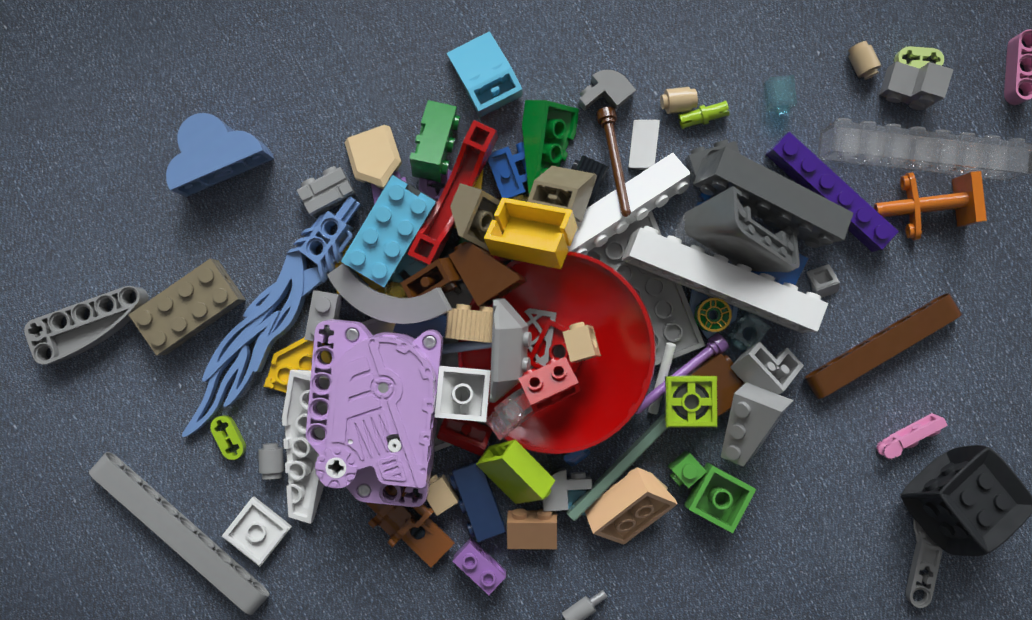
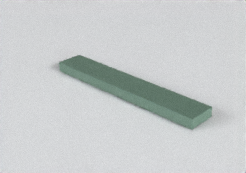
M665 412L592 484V489H587L565 511L573 521H576L668 428L665 427Z

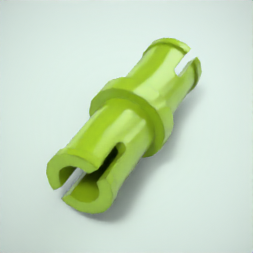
M726 101L707 107L701 105L699 109L678 114L680 126L682 129L700 123L706 125L711 120L729 116L730 112L727 111L729 109Z

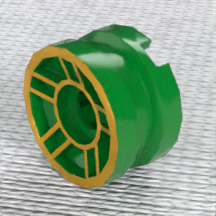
M709 298L701 301L694 311V319L697 326L707 332H719L725 329L730 324L732 318L729 305L719 298ZM711 310H715L716 319L712 320L709 318Z

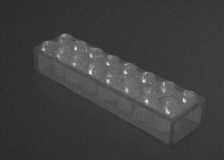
M838 118L820 130L817 154L820 160L958 176L969 172L981 171L982 178L1010 181L1032 174V143H1025V139L1011 138L1007 141L1000 140V136L987 135L981 138L975 137L976 134L970 132L955 135L951 134L950 130L943 129L929 132L924 127L903 129L899 124L877 126L874 121H862L861 124L852 123V120L848 118Z

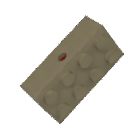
M210 258L130 313L129 317L155 355H167L246 299L219 260Z

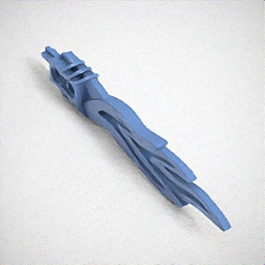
M349 196L336 215L327 211L317 218L311 228L303 230L301 235L304 238L296 240L294 245L297 247L287 252L277 281L265 289L250 304L243 315L246 318L235 326L222 340L211 357L202 378L203 382H208L204 398L183 431L182 437H188L196 433L216 414L235 376L234 383L224 402V407L231 406L247 388L255 372L263 370L273 344L288 332L297 321L306 296L321 283H325L328 279L327 274L335 269V262L340 263L342 260L343 250L351 241L353 236L351 232L354 230V228L348 225V222L361 206L354 198ZM337 224V232L334 235H331V227ZM323 244L322 253L317 255V246ZM306 256L315 262L318 267L307 269ZM291 288L290 295L282 310L271 314ZM257 339L247 372L242 381L243 375L245 373L250 358L249 345ZM238 355L236 361L232 364V366L229 368L226 375L224 376L219 387V390L217 392L214 403L212 404L207 414L203 417L213 398L219 378L223 370Z

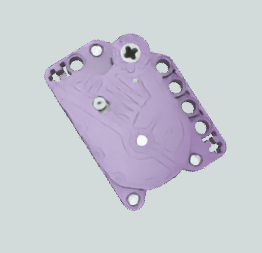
M334 319L322 321L316 326L306 439L319 454L315 463L316 475L322 484L334 489L346 487L361 502L407 507L423 505L429 493L430 475L434 462V438L438 420L434 416L439 366H441L443 337L440 332L430 329L422 333L418 338L390 331L372 335L366 326L360 322ZM329 327L330 330H334V334L328 338V333L324 332V328ZM328 341L329 345H322V343ZM323 350L331 353V363H325L321 359ZM320 376H325L329 379V388L320 386ZM321 401L327 405V413H320L318 411L317 402ZM315 427L324 429L325 438H318L315 435ZM385 486H394L398 494L389 495L385 491ZM404 487H406V489H405L406 494H405V496L403 497V496H402V493H403ZM414 488L418 489L419 497H415Z

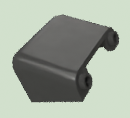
M734 186L685 213L684 229L686 234L716 254L728 258V262L735 266L737 264L746 265L752 268L751 272H791L800 266L796 231L788 226L780 230V232L773 234L751 219L750 207L746 206L743 208L738 198L742 196V193Z

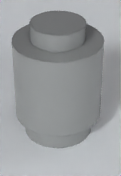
M278 443L263 444V448L258 449L259 473L262 474V479L282 478V472L284 471L283 447H278Z

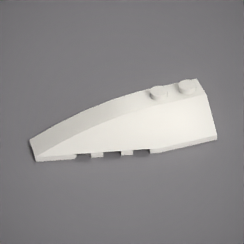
M290 370L282 415V425L285 426L286 436L283 439L284 449L287 451L285 472L288 473L289 483L286 486L288 517L311 524L324 488V484L319 480L315 469V463L319 454L306 439L311 371ZM320 376L319 378L320 386L329 388V379L325 376ZM321 401L317 402L318 411L320 413H327V405ZM315 427V435L318 438H325L324 429Z

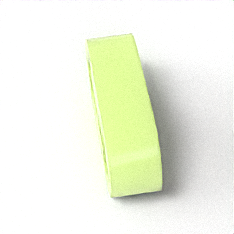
M910 46L900 50L895 55L894 62L897 61L920 69L929 63V61L922 60L931 56V59L936 61L934 64L942 66L944 55L935 48ZM908 54V58L916 60H912L911 62L906 64V60L902 59V57Z

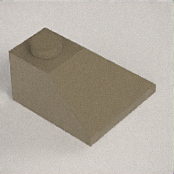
M460 183L450 206L458 236L489 251L484 236L491 221L496 220L494 214L500 200L481 189Z

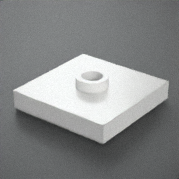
M252 497L222 537L260 567L292 526L256 497Z

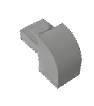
M602 70L592 75L591 82L594 87L589 85L580 93L581 97L578 104L585 111L603 96L610 106L617 110L634 96L636 89L621 73L614 70Z
M565 467L551 472L550 475L556 481L550 488L551 493L543 500V510H568L567 490L592 489L591 477L586 476L585 472H573L571 477H567Z

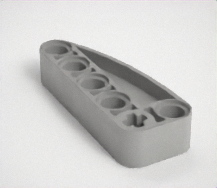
M125 286L30 320L25 325L24 332L34 360L42 365L57 364L100 344L132 320L129 317L130 313L148 302L146 290L140 287ZM134 291L137 299L134 303H131L130 294ZM109 300H112L114 305L111 311L107 309ZM88 308L90 310V317L86 320L84 311ZM65 316L67 325L63 328L61 320ZM48 348L52 351L50 359L46 356Z

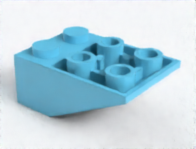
M490 31L447 53L479 118L522 97L523 89Z

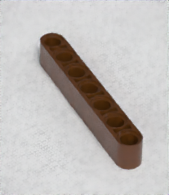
M950 293L943 294L812 371L804 378L817 399L824 398L956 320L962 313Z

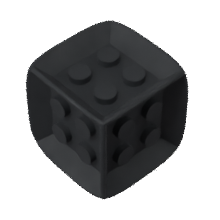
M984 445L957 447L940 455L927 465L901 493L904 505L932 541L945 552L956 556H983L996 550L1032 515V495L1002 457Z

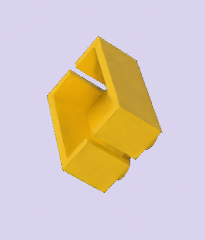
M502 197L494 214L496 220L491 221L484 236L490 254L561 269L568 253L567 246L571 245L578 228L573 211Z

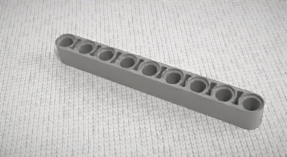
M106 452L91 468L89 474L96 482L242 611L253 615L269 597L268 590L116 455Z

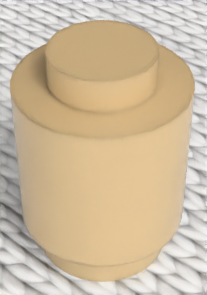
M867 41L860 42L848 50L850 54L848 58L858 78L864 77L866 80L879 73L878 69L881 67V64L872 45H868Z
M690 87L665 89L664 95L660 96L661 108L665 109L667 114L688 112L693 108H697L698 96L696 89H690Z

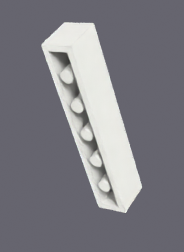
M671 153L625 183L631 214L628 217H624L621 214L617 190H614L588 207L583 221H576L578 228L571 245L567 246L568 251L587 255L593 248L601 247L608 241V238L616 233L624 232L634 221L644 219L654 208L662 207L674 195L684 193L690 186L691 173L675 154Z

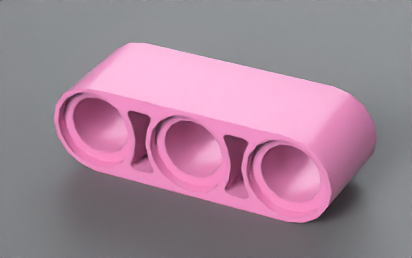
M1031 29L1025 30L1008 42L1004 97L1012 105H1019L1032 99ZM1021 40L1026 43V47L1023 46ZM1020 64L1024 66L1025 72L1021 70ZM1018 88L1023 91V96L1019 93Z

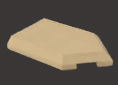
M382 125L348 137L345 141L355 179L375 184L376 187L384 189L393 172L397 171L402 164L390 126Z

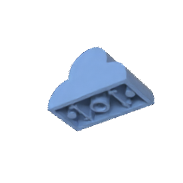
M198 113L188 117L179 128L177 141L181 153L176 155L169 163L166 171V181L171 191L188 197L271 161L274 157L270 149L250 133L234 131L214 115Z

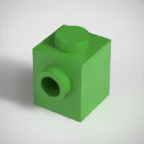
M686 450L668 465L673 472L670 474L671 478L679 486L684 484L688 489L707 472L691 453Z

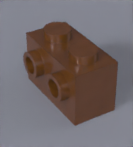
M447 257L437 259L400 284L407 297L413 298L426 294L435 288H441L444 294L456 289L458 287L456 283L461 281L462 278L451 258Z

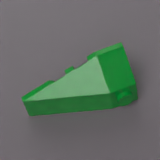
M525 100L522 130L529 195L536 178L551 166L560 167L561 162L566 160L568 155L566 148L569 141L573 140L576 134L579 115L578 108L547 100Z

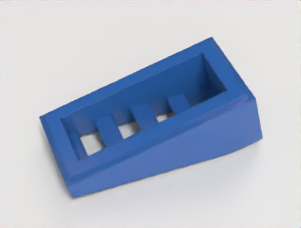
M587 448L561 454L566 463L572 467L589 456L590 451Z

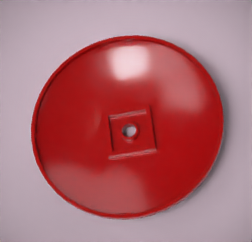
M568 251L561 269L514 260L507 265L524 276L527 282L502 298L509 302L526 323L531 320L524 313L529 308L557 313L556 321L551 320L549 316H542L536 320L542 328L541 334L533 323L528 327V332L532 334V341L539 336L536 344L532 346V352L529 349L527 351V357L530 358L531 365L534 367L532 369L537 370L543 367V365L535 362V356L538 354L539 357H542L545 354L546 341L544 338L550 326H553L554 333L552 345L549 348V361L556 358L554 356L555 347L562 345L566 350L565 356L579 382L581 391L534 413L520 382L495 403L489 402V383L485 423L507 441L516 439L523 448L541 453H571L598 445L620 431L631 420L643 403L650 388L656 361V344L648 311L638 293L621 274L607 264L588 255ZM473 298L469 304L471 305V310L479 311L480 307ZM584 322L585 325L593 326L601 356L577 363L570 362L563 332L570 330L569 326L572 324ZM492 348L458 352L459 368L491 370Z

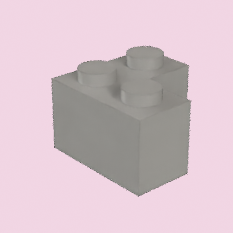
M896 61L887 68L879 95L886 97V100L889 102H903L910 104L909 107L912 109L924 110L945 98L953 69L931 62L919 69Z
M313 290L304 340L314 341L316 326L322 321L330 319L340 320L339 315L343 298L341 295ZM329 327L324 328V332L328 333V338L334 334V330H330Z
M759 341L741 354L730 368L744 383L747 382L773 393L781 394L804 365L788 348L773 356Z

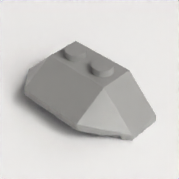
M504 298L493 300L489 402L491 403L500 400L519 383L518 378L530 370L531 360L527 357L528 347L531 346L532 334L528 332L529 325Z

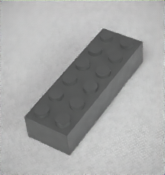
M727 147L703 158L693 183L694 186L700 188L702 193L710 196H716L734 186L742 193V196L738 198L742 207H750L751 217H758L764 220L763 223L770 227L784 229L790 226L796 231L797 238L805 241L804 243L807 246L813 248L844 240L853 216V212Z

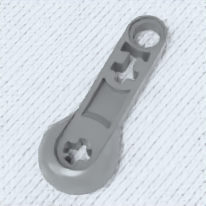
M913 518V528L917 542L906 587V598L915 607L924 608L932 600L943 550L932 541ZM928 569V574L924 573L923 576L919 574L920 570ZM918 589H922L924 591V598L921 601H914L913 593Z

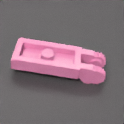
M931 413L883 439L882 442L880 441L876 445V449L879 454L892 459L900 456L903 449L915 447L925 437L939 434L941 429L948 425L943 417Z

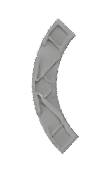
M344 263L327 274L333 286L345 300L359 311L380 321L397 324L418 323L432 320L452 310L441 288H435L426 294L413 298H398L371 289L354 269Z

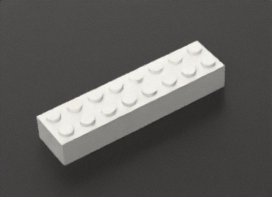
M649 226L640 227L631 234L621 261L710 297L722 299L730 305L797 332H818L828 303L821 300L820 295L812 292L804 294L797 291L798 287L790 283L784 282L783 285L774 281L775 278L771 275L752 273V268L746 265L737 264L735 266L728 263L729 259L724 256L714 254L713 257L705 254V249L696 245H691V247L681 244L682 240L674 236L668 235L666 238L658 235L659 231Z

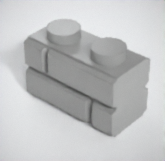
M335 166L330 167L322 172L324 176L316 180L309 178L301 183V188L297 189L310 216L315 218L344 203L349 196L352 198L357 196L341 167L337 169Z

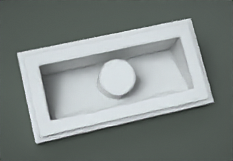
M660 120L633 121L628 168L647 170L655 164Z

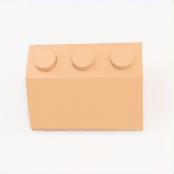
M637 467L628 472L618 483L613 484L609 490L602 494L585 511L593 534L624 545L678 503L652 473Z

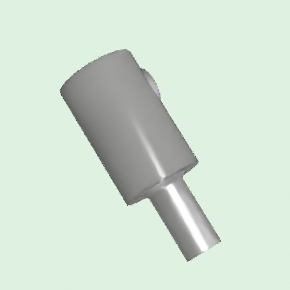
M602 590L590 599L585 596L563 611L562 615L565 620H585L596 612L595 606L606 599L607 595Z

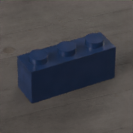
M477 460L453 469V476L450 479L454 490L459 489L462 499L458 501L462 513L468 514L470 520L467 523L471 537L476 536L477 542L506 532V526L489 479L476 465L479 461Z

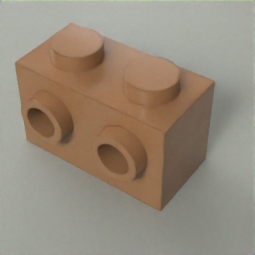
M521 508L508 510L507 549H557V511H544L543 509L525 510Z

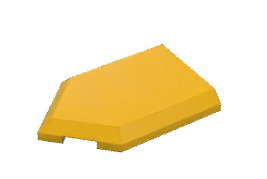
M302 338L274 353L264 387L286 393L290 370L311 371L314 341ZM323 350L321 353V359L325 363H331L332 356L330 352Z

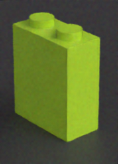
M516 439L489 446L476 463L515 504L544 500L551 493L550 488L556 481Z

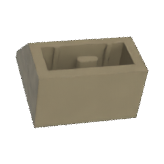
M551 166L534 180L527 202L572 210L575 221L582 222L597 175Z

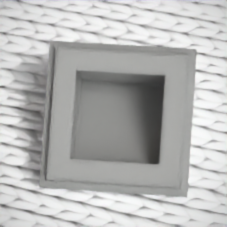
M830 264L806 272L813 293L820 295L821 298L839 291L840 282Z

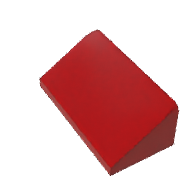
M444 418L437 438L482 456L492 429L475 421Z

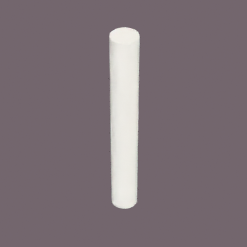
M666 343L654 389L663 383L665 376L669 374L676 345L673 343ZM662 396L649 406V413L658 414Z

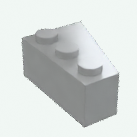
M746 382L734 393L721 457L744 467L757 453L793 400Z

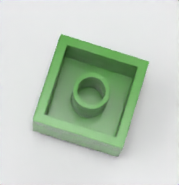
M706 462L704 469L707 472L696 481L684 505L690 511L734 533L756 489Z

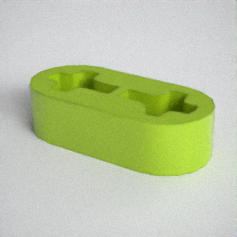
M226 415L216 417L212 421L210 429L222 454L229 460L242 457L246 452V443L235 421ZM220 420L222 423H228V427L225 428L228 436L224 430H218V427L221 425ZM229 439L231 440L233 445H239V449L236 450L237 455L235 452L230 453L229 448L231 447V443Z

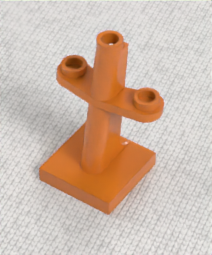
M981 171L969 172L952 179L953 194L921 198L918 195L914 173H906L905 176L900 178V186L902 190H906L908 199L874 204V209L882 217L910 214V224L906 225L905 232L907 238L912 240H920L921 213L955 210L957 227L987 221Z

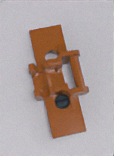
M385 486V490L389 495L397 494V489L394 486ZM404 487V490H403V493H402V496H403V497H404L405 494H406V492H405L406 487ZM365 502L377 514L368 524L372 528L380 526L390 536L387 543L392 548L402 539L430 567L455 544L429 517L434 511L431 508L428 509L424 504L419 507H413L422 516L420 519H417L405 506Z

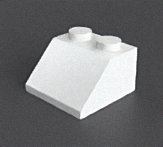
M439 366L434 417L486 422L491 370Z

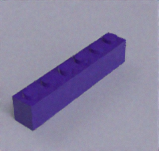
M791 132L782 136L765 154L797 184L853 212L848 231L871 252L882 250L899 232Z

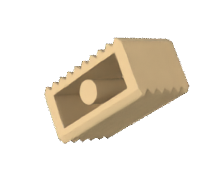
M456 304V309L452 308L447 314L445 338L492 343L493 307L481 306L479 311L471 310V305Z

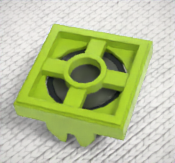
M665 376V427H717V376Z

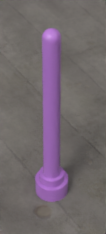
M714 334L708 339L707 347L671 376H687L712 355L716 356L718 353L722 354L729 348L728 343L720 334ZM665 381L646 395L635 414H640L665 394Z

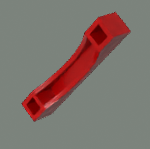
M473 120L463 140L446 186L431 214L418 231L407 253L412 259L426 266L439 259L455 227L450 207L460 183L471 187L475 186L498 139L495 129Z

